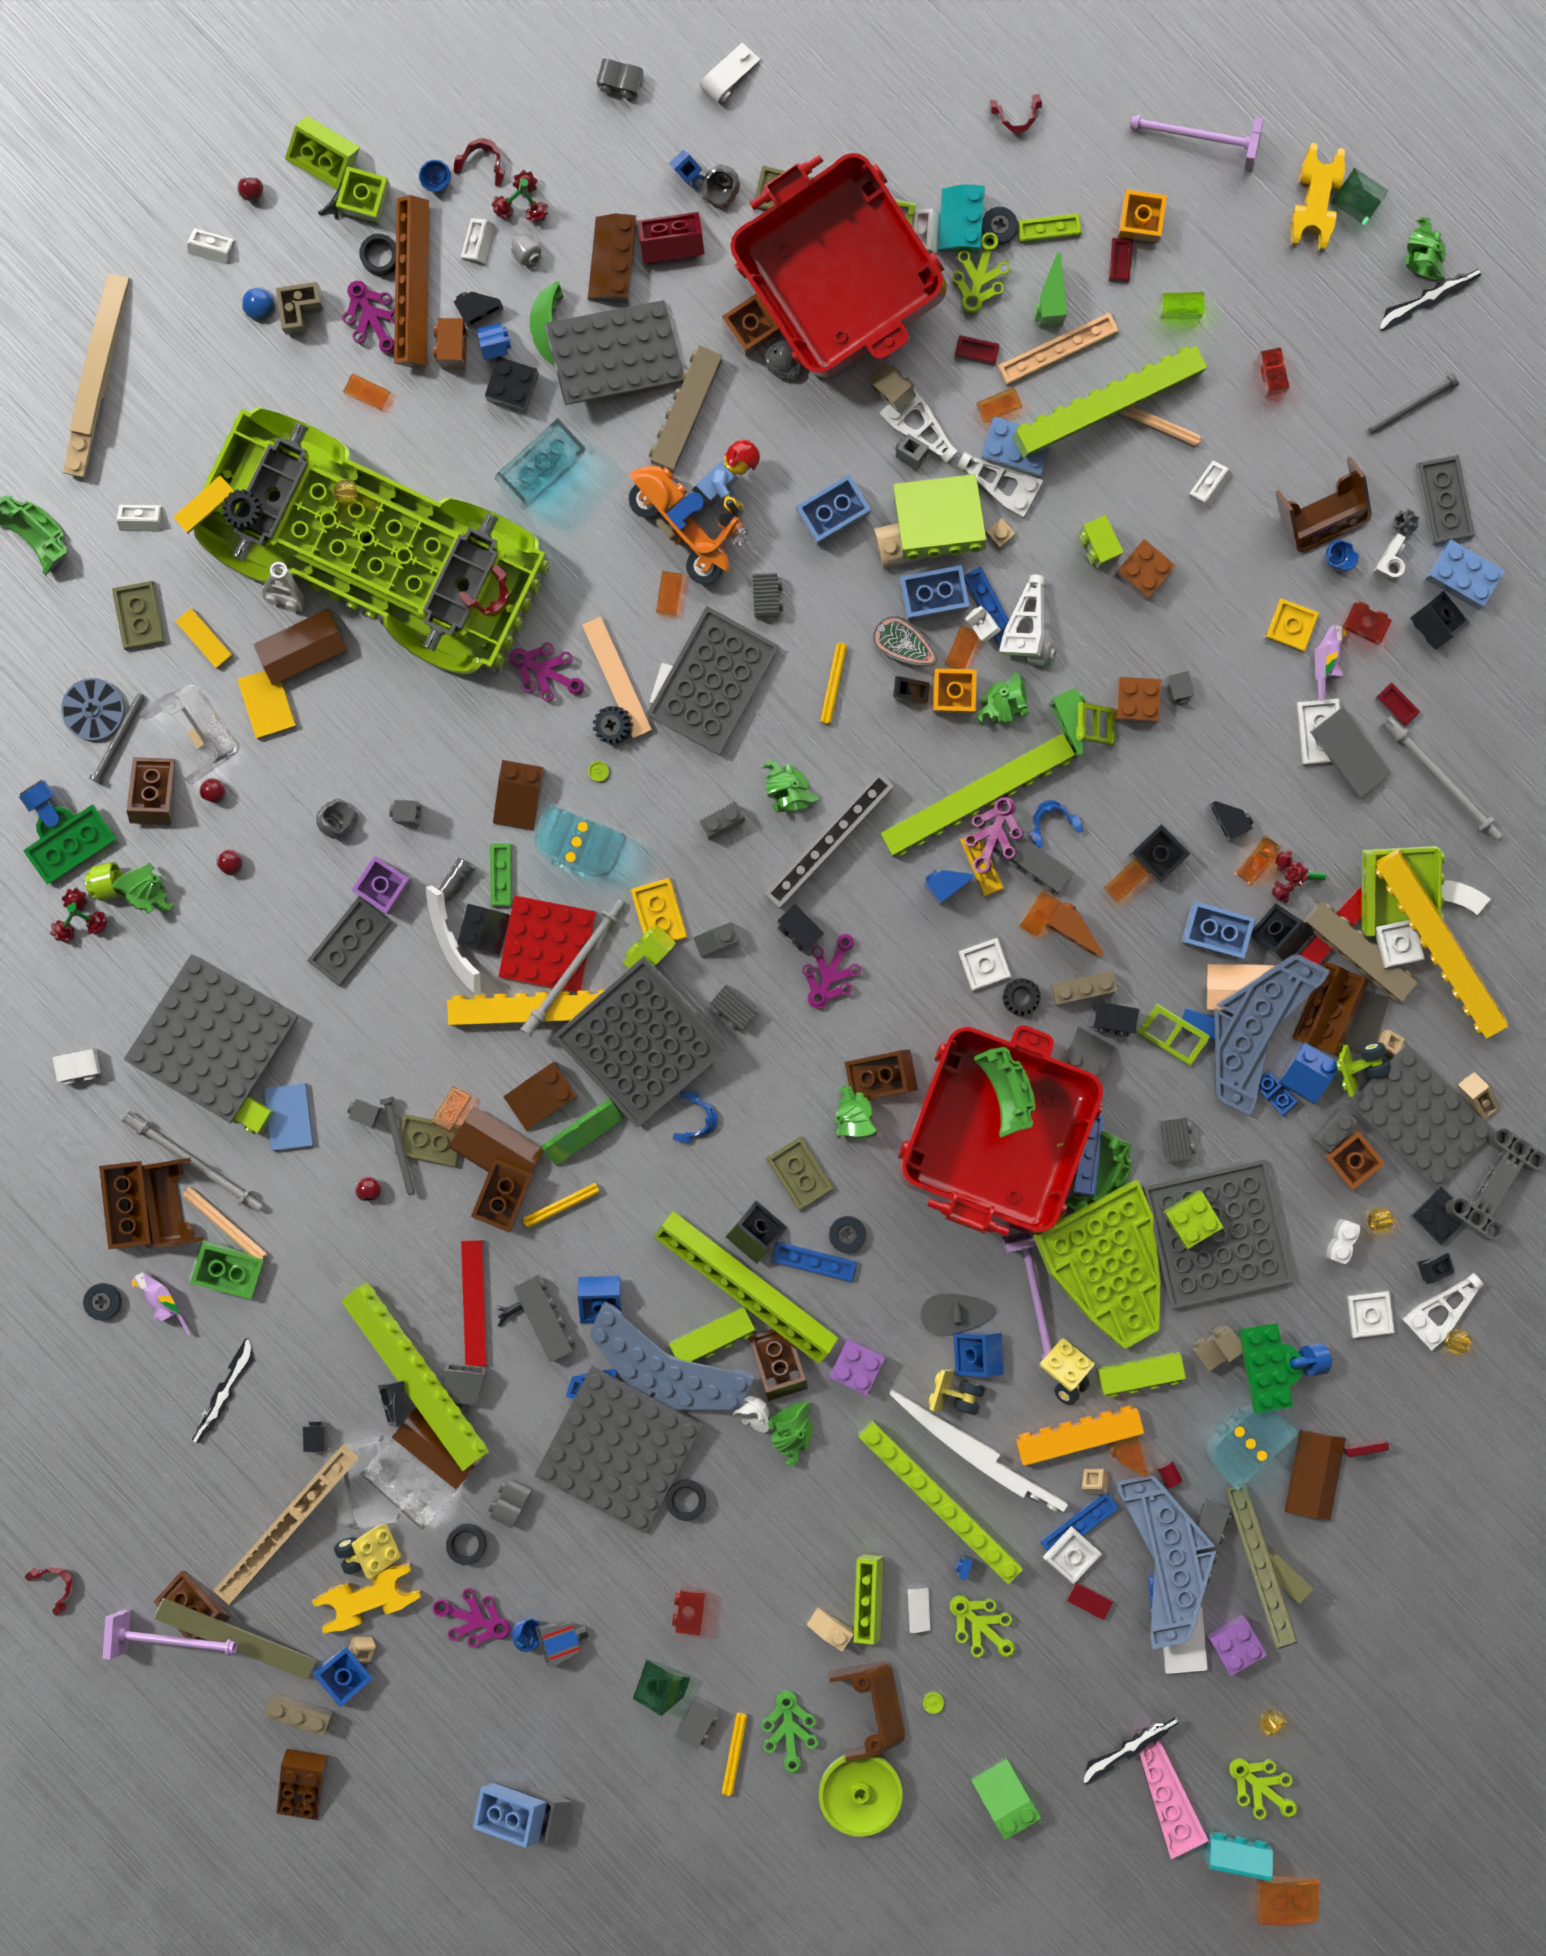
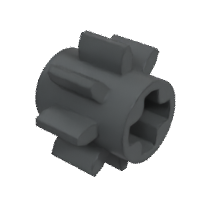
M1409 509L1406 512L1399 510V513L1393 518V528L1398 530L1397 533L1405 536L1406 533L1412 535L1419 527V517L1414 515V511Z

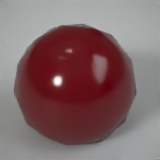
M241 178L237 183V191L243 200L253 202L263 194V184L259 178Z
M216 778L206 779L200 785V797L210 802L219 803L225 797V785Z
M230 849L219 853L216 860L219 869L229 876L237 874L243 864L240 854Z
M363 1177L357 1182L355 1193L361 1201L376 1200L381 1194V1186L375 1178Z

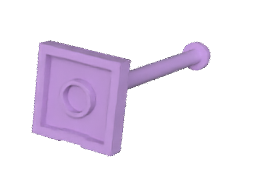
M1140 115L1132 116L1130 128L1137 131L1139 127L1242 146L1248 150L1245 170L1253 172L1263 118L1255 117L1251 137L1247 136L1246 138L1140 119Z
M1022 1232L1007 1237L1004 1236L1002 1237V1242L1007 1252L1021 1250L1024 1254L1044 1350L1041 1359H1044L1052 1348L1031 1249L1037 1246L1033 1238L1034 1234Z
M123 1609L115 1614L105 1616L102 1659L111 1660L127 1653L129 1640L225 1651L227 1656L234 1655L237 1650V1643L230 1639L223 1643L130 1632L131 1610Z

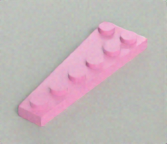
M1160 1740L1155 1743L1153 1741L1150 1742L1139 1754L1171 1859L1208 1842V1839Z

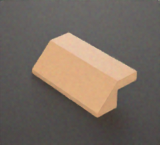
M1208 964L1207 1009L1214 1010L1215 1007L1219 1010H1225L1217 1006L1216 1003L1276 965Z

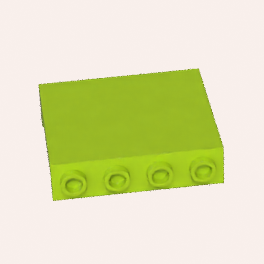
M976 474L893 484V496L896 503L903 560H917L922 557L936 558L940 555H958L964 552L978 553L986 550V536Z
M1437 846L1399 848L1444 920L1443 913H1441V905L1444 904V895L1441 893V885L1444 884V874L1442 872V864L1445 861L1444 853ZM1398 848L1362 850V932L1366 936H1375V927L1410 920L1407 913L1402 914L1397 905L1399 903L1397 897H1392L1386 888L1388 883L1385 878L1381 880L1376 873V861Z

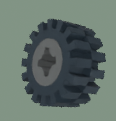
M608 706L600 709V713H596L594 716L596 720H593V724H595L593 731L597 732L595 735L601 738L600 741L607 744L622 743L624 739L630 737L628 734L633 731L630 729L633 726V723L630 722L632 717L628 716L629 712L623 710L622 707Z

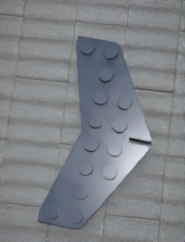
M1292 955L1216 1003L1217 1006L1233 1013L1231 1016L1214 1007L1217 1098L1221 1102L1249 1116L1251 1115L1257 1100L1270 1035L1315 988H1318L1325 981L1330 972L1328 969L1303 956Z
M606 1301L603 1303L590 1331L592 1340L626 1384L651 1396L652 1392L656 1393L655 1399L674 1409H738L755 1377L746 1371L737 1369L730 1371L680 1360L662 1351L626 1320L620 1310Z
M1146 1475L1117 1481L1118 1492L1155 1560L1150 1636L1152 1649L1186 1643L1191 1639L1216 1551L1197 1555L1196 1550L1215 1547V1545L1156 1477Z

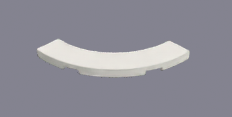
M1444 880V884L1441 885L1444 901L1462 906L1475 915H1478L1490 901V898L1482 892L1462 883Z
M432 885L426 887L431 922L447 961L460 980L472 992L481 991L480 972L471 965L467 958L461 957L457 950L459 946L453 932L448 931L445 922L448 917L444 893Z

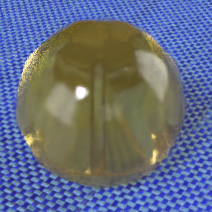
M350 479L339 480L333 488L335 500L341 505L348 506L354 504L357 501L356 483Z
M1384 1207L1372 1209L1367 1216L1368 1225L1374 1232L1385 1233L1393 1226V1215Z
M1460 1328L1450 1330L1445 1337V1346L1448 1351L1453 1354H1464L1468 1351L1471 1344V1337L1468 1332Z
M1275 1709L1265 1710L1259 1718V1727L1269 1736L1274 1735L1285 1725V1718Z

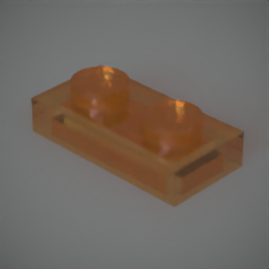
M353 373L343 391L345 394L382 411L390 394L389 390Z
M1012 387L976 402V406L983 423L992 420L993 416L1000 417L1021 408L1022 403L1015 387Z
M662 571L656 613L677 616L683 574Z
M961 625L946 659V665L955 669L966 668L979 637L974 630Z
M1133 859L1104 889L1118 903L1148 873Z
M452 1086L431 1120L432 1123L450 1132L471 1099V1095Z

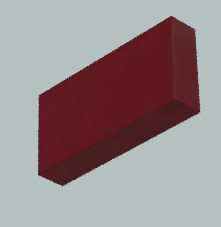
M1112 238L1108 280L1129 282L1133 239Z
M959 335L955 357L995 365L1000 344Z
M1392 682L1376 696L1379 702L1404 727L1420 713L1417 707Z
M1385 1440L1344 1446V1454L1348 1457L1389 1450V1444Z
M1078 1582L1073 1585L1066 1599L1069 1603L1102 1620L1105 1619L1113 1604V1600Z

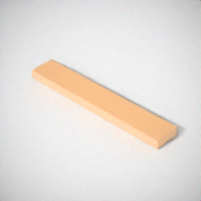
M1107 313L998 365V369L1007 386L1118 333L1119 330L1111 313Z
M598 617L583 624L584 631L618 706L622 707L623 710H627L629 712L628 716L632 717L630 722L633 723V726L630 729L633 730L631 733L633 739L652 731L602 618Z

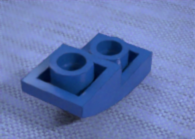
M1187 1007L1182 1019L1215 1040V1016L1211 1014L1206 1015Z
M1269 1071L1261 1076L1258 1091L1284 1117L1298 1104V1101L1283 1085L1279 1084V1080Z

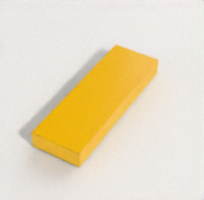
M219 476L174 515L173 518L189 534L225 502L224 499L229 497L228 494L230 492L235 493V491Z
M192 608L175 621L216 669L233 656Z
M965 837L960 839L984 897L1004 889L991 859L992 867L987 874H979L974 869L973 863L975 859L982 856L985 849L983 840L979 841L976 847L971 848L965 843ZM970 838L968 843L973 844L975 838ZM981 864L980 869H985L987 864Z

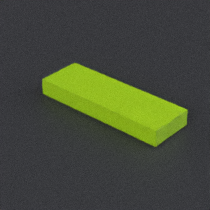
M1080 214L1018 220L1019 241L1023 243L1080 236L1082 234Z

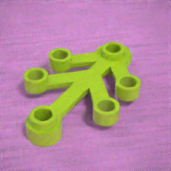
M986 233L982 237L981 243L984 249L977 271L970 260L971 256L968 251L962 250L958 254V260L964 264L973 281L971 291L964 281L965 276L962 271H955L952 274L953 282L958 284L964 296L962 307L970 314L977 313L982 308L983 301L994 295H1001L1004 292V285L1001 282H995L992 288L980 293L981 286L1001 274L1006 275L1010 272L1009 263L1003 261L999 263L998 267L985 273L991 252L998 246V238L994 233ZM987 239H993L994 244L988 246L986 244ZM963 253L968 255V259L965 261L960 259ZM1003 264L1008 266V270L1005 272L1000 270ZM958 273L962 275V279L960 281H956L954 279L955 275ZM996 285L1002 286V290L1000 292L994 291V287ZM971 299L976 301V305L974 307H970L968 305V302Z
M958 1595L951 1600L950 1610L957 1619L955 1637L959 1643H965L968 1640V1634L965 1631V1617L971 1621L973 1644L971 1646V1653L974 1657H980L984 1652L981 1645L980 1631L998 1646V1651L1002 1656L1010 1657L1015 1651L1013 1642L1009 1639H1002L987 1625H1010L1012 1618L1009 1613L1003 1612L1000 1615L977 1616L971 1611L985 1609L988 1612H993L996 1609V1603L992 1598H987L984 1601H969L965 1596ZM993 1602L994 1605L989 1609L986 1607V1603ZM958 1603L964 1604L962 1610L956 1608ZM1003 1616H1008V1617H1009L1008 1622H1006V1623L1002 1622V1621H1001L1002 1617H1003ZM964 1633L966 1636L961 1640L958 1638V1634ZM1008 1645L1011 1649L1009 1652H1004L1003 1647ZM975 1647H980L981 1651L980 1653L976 1654L973 1652V1649Z
M1237 1758L1230 1763L1229 1772L1237 1780L1238 1795L1236 1800L1239 1805L1247 1806L1250 1803V1798L1246 1793L1245 1779L1252 1784L1253 1815L1255 1818L1261 1820L1266 1816V1810L1262 1803V1793L1279 1806L1283 1816L1293 1817L1296 1814L1297 1806L1293 1800L1283 1799L1268 1787V1785L1278 1784L1284 1787L1290 1786L1293 1781L1290 1774L1284 1772L1276 1776L1256 1777L1251 1773L1263 1770L1269 1774L1275 1772L1276 1764L1274 1761L1267 1759L1264 1762L1248 1764L1246 1760ZM1268 1763L1273 1764V1767L1270 1770L1266 1769V1765ZM1239 1766L1244 1768L1241 1773L1236 1772ZM1285 1776L1289 1777V1781L1287 1783L1282 1782V1779ZM1246 1796L1247 1800L1240 1802V1797ZM1287 1806H1292L1291 1812L1285 1811ZM1258 1809L1263 1810V1813L1260 1816L1256 1815V1811Z

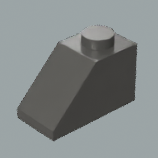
M394 800V805H390L389 816L392 817L394 822L419 825L422 804L413 800Z
M732 922L693 937L701 957L739 942Z

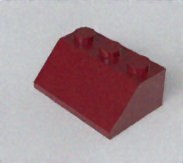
M699 212L637 220L643 263L654 264L664 260L675 261L679 258H696L700 255H705Z

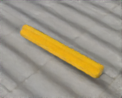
M837 643L820 719V722L824 724H831L847 650V645L843 643Z
M593 1183L524 1217L523 1223L526 1228H530L599 1194L600 1190L597 1184Z
M737 1713L722 1787V1794L725 1796H732L747 1721V1714Z

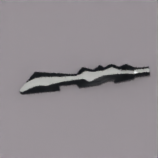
M1479 269L1467 274L1458 273L1454 278H1446L1442 283L1437 282L1433 289H1424L1421 298L1386 308L1380 330L1384 331L1412 317L1411 312L1423 306L1426 308L1431 307L1443 300L1451 292L1455 294L1469 285L1472 280L1481 276Z
M246 1338L228 1366L231 1369L229 1375L224 1382L218 1384L210 1400L208 1410L203 1411L197 1425V1430L191 1439L194 1442L199 1443L205 1432L212 1429L214 1421L218 1420L221 1411L225 1410V1402L233 1396L231 1387L254 1361L249 1339Z
M1174 1716L1168 1721L1156 1722L1152 1727H1145L1140 1733H1135L1133 1739L1123 1740L1121 1749L1088 1761L1084 1783H1091L1115 1768L1114 1763L1124 1757L1130 1759L1142 1751L1150 1742L1153 1741L1155 1743L1171 1728L1179 1724L1177 1718Z

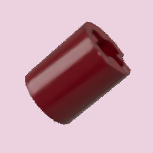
M1173 1460L1157 1468L1167 1488H1172L1183 1481Z

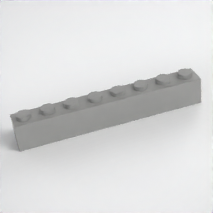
M878 772L764 893L765 896L780 909L891 791L894 785Z

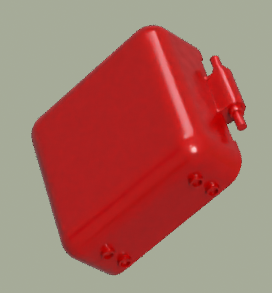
M849 153L840 157L835 163L812 179L808 176L813 172L812 169L824 162L820 154L809 162L796 163L764 186L765 190L761 192V195L749 204L753 210L765 202L773 201L775 205L752 221L741 226L732 236L730 244L732 255L737 262L735 264L736 269L744 278L747 277L792 347L791 355L800 366L803 365L814 375L825 378L836 375L868 352L876 359H885L902 348L909 340V333L905 327L940 304L947 292L946 279L942 274V271L945 270L934 252L930 254L885 185L888 180L878 165H872L865 156L858 153Z
M1022 1025L1017 1027L1012 1034L1010 1042L972 1027L959 1028L948 1037L945 1043L942 1042L939 1045L934 1060L937 1061L915 1123L908 1141L905 1140L899 1150L897 1157L901 1159L898 1167L899 1177L908 1188L943 1201L944 1203L929 1198L927 1206L940 1211V1214L945 1215V1219L985 1234L986 1231L989 1233L995 1232L1007 1237L1009 1228L998 1225L996 1222L1027 1234L1045 1232L1052 1228L1066 1211L1067 1204L1064 1202L1094 1120L1097 1117L1099 1118L1103 1106L1100 1103L1103 1098V1087L1100 1080L1088 1071L1051 1058L1050 1055L1054 1047L1053 1038L1049 1034L1029 1026ZM1005 1047L1010 1051L1012 1060L1014 1062L1019 1061L1027 1074L1034 1095L1035 1111L1031 1112L1032 1128L1000 1138L1001 1111L998 1097L992 1082L982 1067L975 1061L974 1057L991 1049Z

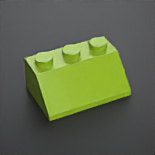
M306 116L294 127L285 159L338 190L342 186L347 166H354L360 147Z

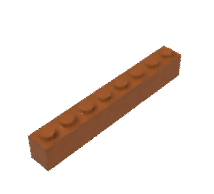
M407 195L397 198L394 364L415 368L427 365L429 200Z

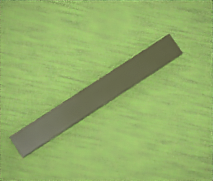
M1243 1482L1226 1488L1276 1649L1279 1650L1298 1643L1247 1483Z
M165 1598L162 1599L154 1615L155 1620L208 1641L226 1643L228 1639L233 1640V1642L237 1643L236 1652L308 1680L317 1662L315 1658Z

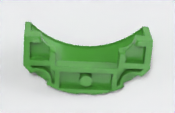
M559 281L539 292L530 314V331L533 336L534 345L540 355L553 366L555 365L544 325L547 322L553 321L552 310H556L557 300L563 297Z
M7 495L0 498V525L14 531L26 540L36 552L42 565L43 574L46 576L67 553V547L64 546L62 540L64 535L61 529L44 510L26 500L22 503Z
M1005 1047L991 1049L975 1056V1061L989 1077L998 1097L1001 1111L1000 1138L1032 1128L1031 1112L1035 1111L1034 1095L1027 1074L1019 1061L1014 1062L1010 1056V1051Z
M608 1099L544 1143L541 1148L557 1166L621 1122L624 1117L612 1100Z
M1102 1130L1095 1196H1084L1082 1199H1077L1073 1195L1066 1200L1065 1204L1078 1211L1123 1187L1128 1180L1132 1161L1129 1160V1153L1132 1151L1131 1144Z

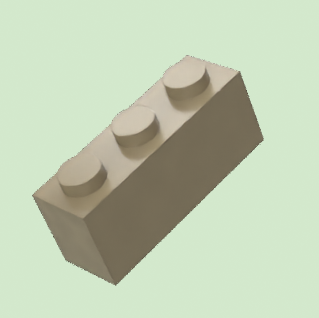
M1113 971L1050 985L1054 1005L1118 991Z
M274 1691L270 1697L264 1717L324 1737L334 1711Z

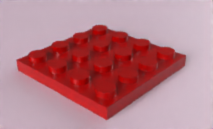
M514 895L498 977L554 988L592 936L596 911ZM587 957L563 990L581 991Z

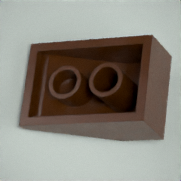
M133 757L126 810L130 824L172 825L175 759Z
M502 760L493 823L534 830L545 773L544 767Z
M910 1049L845 1062L848 1083L855 1096L856 1093H864V1098L871 1100L918 1090Z
M552 1062L503 1097L527 1131L578 1095L556 1062Z
M494 1158L471 1217L510 1233L533 1174Z
M774 1329L748 1337L768 1401L808 1389L796 1347Z
M183 1570L153 1601L159 1607L162 1599L165 1598L223 1622H226L231 1617L210 1594ZM178 1629L185 1638L206 1640Z

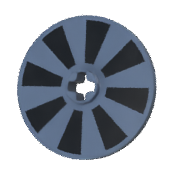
M87 678L76 682L67 690L62 700L61 713L65 725L74 735L85 740H101L113 734L120 726L124 716V703L119 691L112 684L98 678ZM91 704H93V706L98 707V709L95 710L94 715L93 713L88 712V709L91 708Z

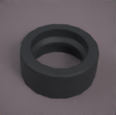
M382 233L372 234L362 242L359 255L364 268L368 272L377 276H385L396 269V243L392 238ZM376 243H384L392 251L389 263L381 267L374 266L368 260V250Z
M689 1479L680 1480L673 1484L668 1491L666 1499L667 1508L671 1515L679 1520H694L704 1511L706 1504L705 1491L696 1481ZM682 1488H690L698 1495V1506L691 1512H682L674 1504L675 1494Z
M470 1523L455 1527L448 1535L446 1541V1551L449 1557L455 1563L461 1565H471L477 1562L483 1556L487 1546L484 1532L478 1526ZM470 1532L477 1537L479 1547L475 1554L462 1556L456 1552L454 1541L460 1533Z

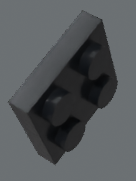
M1442 1186L1435 1190L1411 1214L1414 1220L1439 1245H1442L1462 1225L1446 1213V1203L1453 1198ZM1458 1203L1454 1206L1457 1213L1461 1210V1206Z

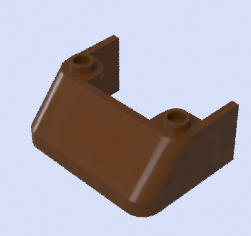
M1351 456L1347 458L1349 474L1342 476L1337 481L1336 493L1300 509L1296 501H1287L1279 490L1275 491L1279 514L1298 551L1306 552L1366 524L1371 519L1372 511L1366 475Z
M191 1157L142 1165L151 1244L145 1245L148 1249L177 1246L204 1240V1236L193 1237V1227L186 1221L182 1222L176 1181L180 1180L184 1174V1167L181 1163L191 1162Z
M878 1661L829 1671L830 1682L851 1678L853 1688L857 1692H871L879 1732L872 1733L866 1737L864 1746L844 1749L846 1761L879 1755L903 1742L905 1731L893 1671L888 1662Z

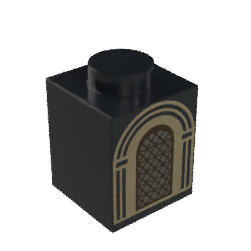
M319 1420L308 1421V1424L303 1426V1452L326 1451L327 1424H321Z

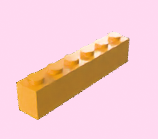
M1132 1405L1120 1407V1411L1112 1413L1111 1410L1099 1413L1100 1416L1092 1418L1091 1415L1079 1418L1080 1422H1062L1059 1424L1060 1427L1051 1429V1426L1039 1429V1433H1021L1019 1438L1015 1439L1021 1463L1025 1466L1144 1434L1139 1411L1136 1407H1132Z

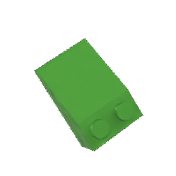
M1061 253L1056 254L1039 301L1035 303V308L1033 309L1034 321H1038V327L1063 325L1067 316Z
M1076 688L1052 698L1049 702L1062 733L1075 754L1073 756L1074 759L1083 754V741L1076 738V727H1078V702H1085L1082 692H1077Z
M203 1240L200 1241L189 1281L190 1284L251 1300L263 1259L221 1244Z
M1007 1758L971 1779L1005 1840L1041 1819L1039 1811Z

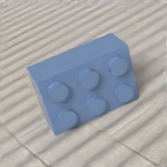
M993 416L980 459L1040 478L1049 447L1023 459L1012 437L1017 431L1016 428L1021 424Z
M850 474L796 506L797 514L817 546L868 516L871 512L870 507Z
M1449 540L1445 543L1425 579L1475 609L1480 610L1487 603L1505 570L1457 542Z
M962 565L901 576L899 579L906 619L908 621L968 610L969 608Z
M1192 902L1180 943L1244 959L1255 918L1199 902Z
M495 1783L486 1785L480 1789L473 1829L525 1848L539 1843L547 1802Z

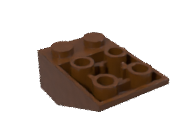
M286 1749L280 1770L276 1814L318 1820L328 1755Z

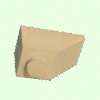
M1475 1072L1458 1084L1465 1099L1484 1121L1500 1110L1490 1086Z
M817 1607L807 1623V1626L823 1640L842 1652L854 1634L852 1628Z

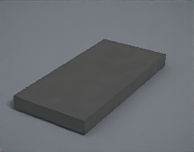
M1459 455L1417 463L1432 544L1474 537L1475 534Z
M1344 707L1338 709L1310 731L1358 799L1391 774Z
M358 896L307 961L340 987L392 922L362 897Z

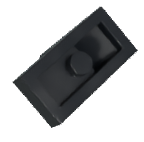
M895 676L893 697L897 701L908 700L928 703L930 683Z
M1449 1253L1418 1262L1422 1279L1426 1281V1284L1435 1283L1455 1273Z

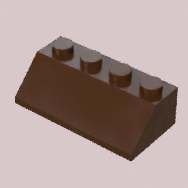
M613 213L596 217L588 300L629 304L637 227L636 215Z
M142 1161L99 1166L108 1249L151 1244Z

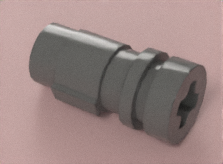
M459 856L454 862L455 865L450 867V872L447 873L437 888L444 893V899L448 901L453 894L456 895L463 886L462 882L469 878L468 874H472L475 870L471 864Z

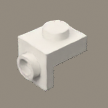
M982 606L973 609L965 618L984 643L1001 631L989 612Z

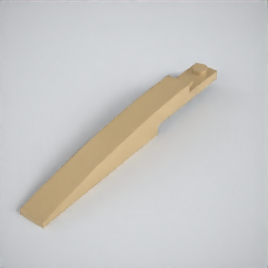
M110 273L107 276L69 429L71 435L63 473L81 478H85L100 404L105 396L129 277Z
M343 1444L217 1586L214 1592L229 1605L359 1457Z

